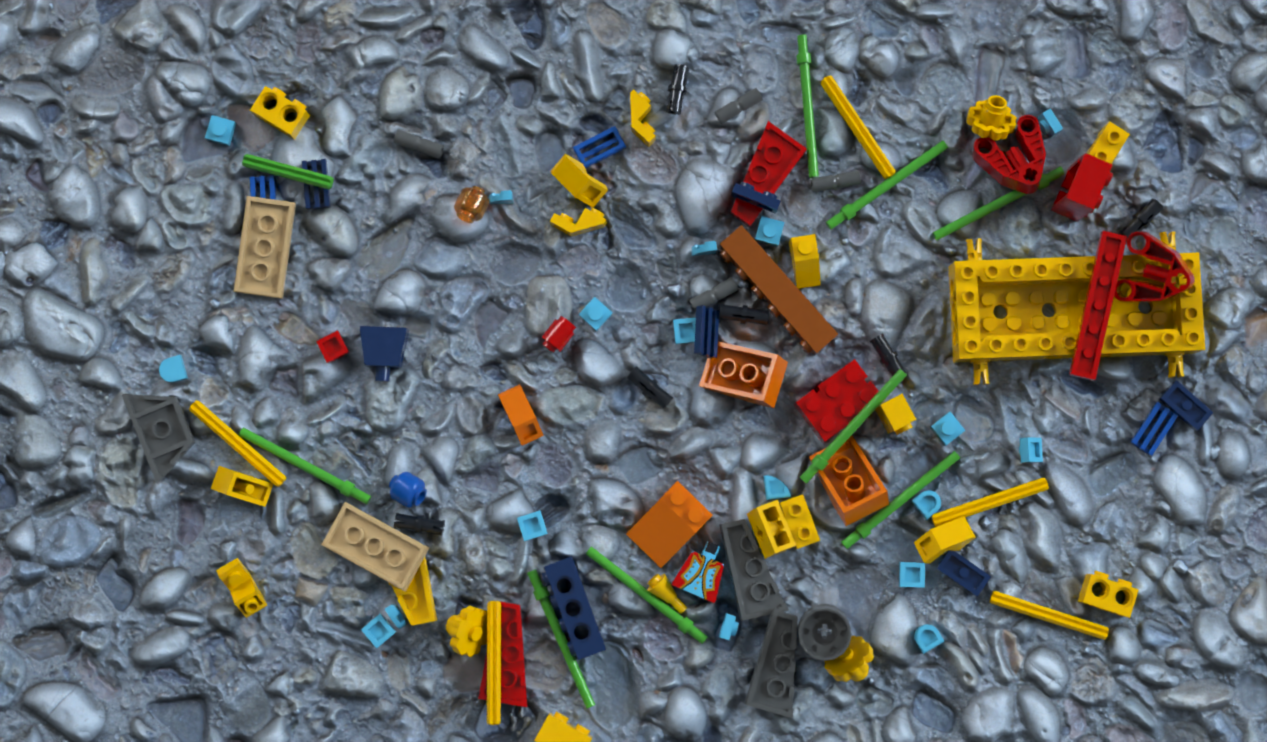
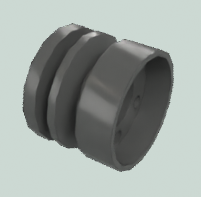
M827 603L816 604L807 609L800 618L798 626L800 644L804 651L813 658L823 661L832 660L842 655L849 647L851 640L849 620L838 607ZM822 624H826L828 629L831 630V632L826 633V636H822L821 631H817V629L822 628Z

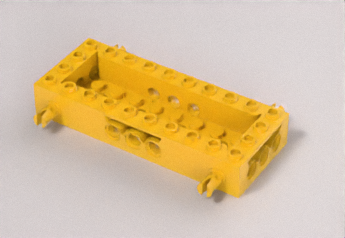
M1160 232V241L1176 251V232H1170L1168 237L1167 232ZM972 238L966 239L968 261H954L948 267L953 363H973V385L980 384V377H982L983 385L990 384L988 376V363L990 361L1073 358L1095 256L982 260V239L978 238L976 240L975 250ZM1199 252L1179 253L1194 275L1195 281L1193 286L1187 291L1162 301H1147L1150 304L1149 313L1144 314L1139 310L1138 305L1140 301H1119L1115 297L1113 298L1101 357L1165 355L1168 357V378H1173L1176 374L1177 378L1184 377L1183 355L1195 354L1205 350ZM1123 255L1118 280L1134 279L1164 287L1165 283L1143 277V270L1146 267V263L1168 269L1170 265L1147 259L1141 255ZM1183 274L1176 277V282H1179V286L1186 284L1187 279H1183L1185 277ZM1124 283L1121 286V293L1126 297L1130 295L1131 287L1129 284ZM1044 304H1050L1054 308L1052 317L1043 315L1042 307ZM995 306H1002L1006 310V316L1003 319H998L994 316L993 310Z

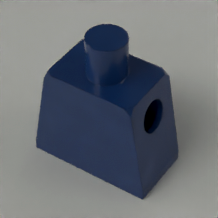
M360 326L364 365L376 368V382H390V368L399 369L402 367L409 330L404 327Z

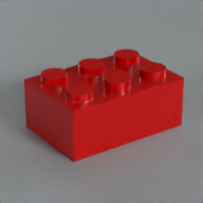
M1087 153L1083 154L1068 168L1061 187L1069 191L1065 193L1059 190L1051 211L1076 222L1083 217L1086 218L1089 213L1092 214L1094 209L1099 208L1104 196L1101 195L1104 186L1107 187L1112 179L1113 173L1110 170L1113 164Z
M855 359L818 385L815 390L813 389L793 404L822 443L846 427L879 392L872 381L866 383L864 379L868 376Z

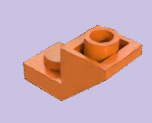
M520 384L498 394L521 446L544 436Z

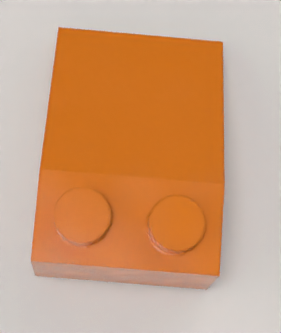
M718 341L717 358H707L699 386L753 404L774 408L788 362L778 354Z
M851 435L827 461L829 464L822 471L819 470L817 472L824 489L845 526L889 505L888 491ZM823 449V450H821V451H819V452H817V453H815V454L809 456L810 461H811L817 454H821L825 449Z
M677 481L626 535L662 568L713 515Z

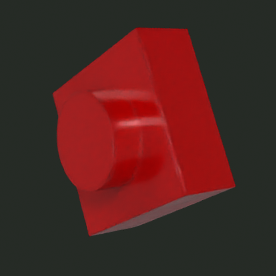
M338 330L316 341L328 364L350 353Z

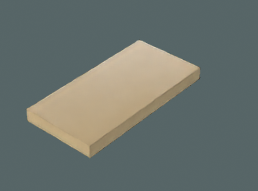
M247 196L233 292L283 299L296 203Z
M344 502L321 544L403 591L408 589L429 550V547L347 502Z

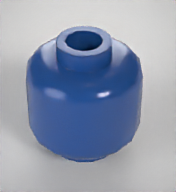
M410 472L395 475L389 483V488H391L390 497L406 508L420 505L427 493L424 481Z

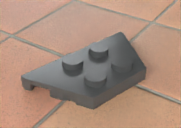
M123 394L122 398L155 481L160 482L195 444L177 397Z

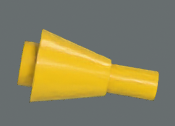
M656 574L647 583L649 585L648 592L668 604L670 603L680 614L687 609V606L677 597L665 574Z

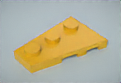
M425 556L406 591L389 583L398 597L397 600L411 626L437 621Z

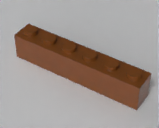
M742 225L719 244L720 256L725 262L729 263L731 261L737 268L735 273L742 281H749L753 286L751 291L758 299L764 298L769 304L767 309L776 318L780 316L785 322L783 327L791 336L796 334L801 340L799 345L807 354L812 352L815 356L838 335L835 329Z

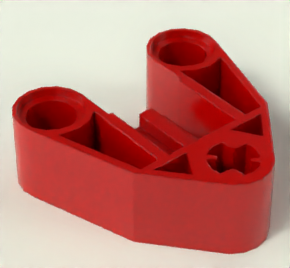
M1024 115L1019 118L1015 131V137L1021 146L1022 152L1018 146H1013L1009 151L1005 152L1015 170L1011 167L1002 150L1000 151L996 142L990 137H979L976 139L973 159L999 184L1024 194H1032L1039 188L1046 152L1038 120L1032 115ZM1029 127L1033 131L1025 132L1022 130V128ZM981 148H986V149H988L990 152H989V153H981V152L979 151V149H981Z
M1139 231L1129 235L1127 247L1131 252L1145 256L1147 259L1168 264L1170 268L1146 263L1143 277L1165 283L1164 287L1134 279L1118 280L1114 294L1117 300L1162 301L1187 291L1193 286L1195 281L1194 275L1177 251L1147 232ZM1138 236L1144 237L1146 241L1145 247L1141 250L1135 246V239ZM1183 274L1185 276L1183 279H1187L1186 284L1179 286V282H1176V277ZM1124 283L1129 284L1131 287V293L1128 297L1121 293V286Z

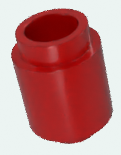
M560 316L558 320L555 319L542 335L541 338L544 340L542 345L552 353L555 350L561 352L574 335L573 331L576 327L566 318Z

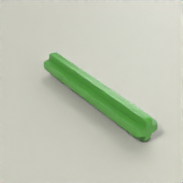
M245 154L242 165L246 168L328 190L333 186L334 178L321 173L250 154Z

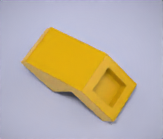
M633 89L630 92L631 132L645 145L650 147L656 139V135L653 134L655 130L647 122L642 124L641 121L651 111V105L649 104L651 101L644 93H637Z
M564 154L551 170V174L575 198L592 208L608 191L605 184L587 174L584 164L567 154Z
M585 208L576 224L573 223L574 219L564 213H561L559 216L554 213L550 220V225L573 237L604 228L607 222L603 218L604 214L595 208L588 210Z
M960 517L930 529L917 539L914 545L923 562L930 564L947 550H961L976 537L966 518Z
M238 558L216 570L218 577L230 590L234 604L246 618L268 606L251 574Z

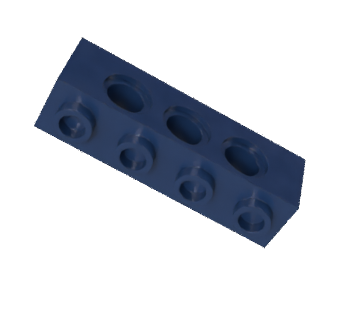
M571 556L545 566L546 572L541 574L546 587L551 585L554 595L550 596L554 609H559L562 618L558 620L563 633L568 632L571 641L567 645L571 656L576 655L577 659L580 660L606 650L573 557ZM562 578H566L571 582V589L567 593L560 592L557 587L558 581ZM569 602H576L580 606V612L576 616H571L566 612V605ZM578 625L587 627L589 634L586 638L579 639L575 636L574 630Z

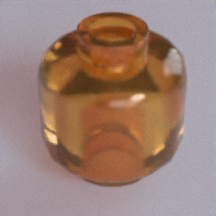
M481 187L463 188L454 204L457 217L467 223L480 221L489 206V198Z

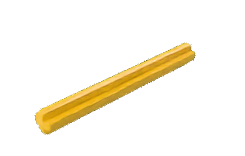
M829 75L822 79L820 82L821 86L882 177L888 179L894 175L895 169L834 78Z
M197 400L192 403L189 410L275 486L280 487L287 478L205 405Z
M1040 478L935 513L931 516L932 522L937 527L960 517H968L1049 489L1047 480Z
M997 591L991 593L989 601L991 604L1105 640L1108 636L1109 628Z
M489 601L487 603V724L499 725L501 722V602Z

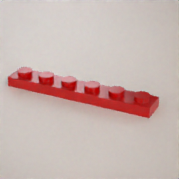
M1108 231L1100 233L1069 372L1071 376L1092 381L1096 379L1127 236Z

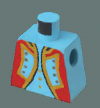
M707 541L701 554L691 551L671 585L715 603L724 564L715 561L720 546Z

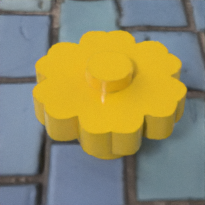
M993 95L987 100L977 101L975 106L969 108L966 123L972 126V132L980 137L1000 140L1006 139L1008 134L1014 132L1017 118L1015 115L1010 114L1011 109L1007 106V101L1003 97Z
M468 606L462 609L460 614L452 615L447 620L446 631L452 637L449 644L455 653L472 657L480 652L481 645L487 643V611Z
M852 635L849 647L842 655L835 659L824 661L825 669L836 681L848 682L850 679L856 682L861 681L869 673L868 663L874 659L873 649L861 636L856 637Z

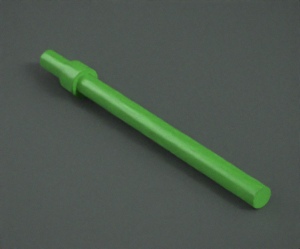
M798 35L799 54L796 55L797 65L800 66L809 178L819 177L809 69L811 54L808 53L807 35Z
M942 140L851 205L846 204L840 209L838 214L826 221L828 228L832 230L843 221H849L855 217L857 211L948 149L947 144Z
M1060 166L1046 174L1042 173L1038 189L1042 190L1049 186L1050 182L1065 175L1063 168ZM1013 190L932 232L937 241L1027 194Z
M899 369L821 454H817L811 460L812 464L800 476L805 483H808L819 470L822 471L829 464L827 461L907 376L903 370Z
M244 427L241 429L240 437L337 488L344 496L348 498L351 496L366 505L369 503L371 496L357 489L356 485L346 480L344 482Z
M955 451L949 454L893 499L889 505L882 508L865 523L861 522L857 525L855 531L841 541L842 545L848 549L861 538L865 539L871 534V530L958 461L960 456Z
M592 546L586 552V555L678 625V629L684 634L688 633L701 644L708 638L706 634L693 625L694 622L688 617H682L658 597L648 592L645 587Z
M532 570L527 574L535 590L533 594L536 601H540L586 709L595 705V702L575 657L571 656L567 645V638L561 629L559 620L548 596L550 593L547 587L543 586L537 570Z

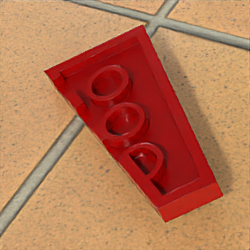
M768 121L743 182L754 186V190L760 193L767 191L775 194L804 155L807 148ZM736 198L731 214L750 227L763 209Z
M500 601L501 703L527 707L521 605ZM487 653L478 698L482 700H487Z

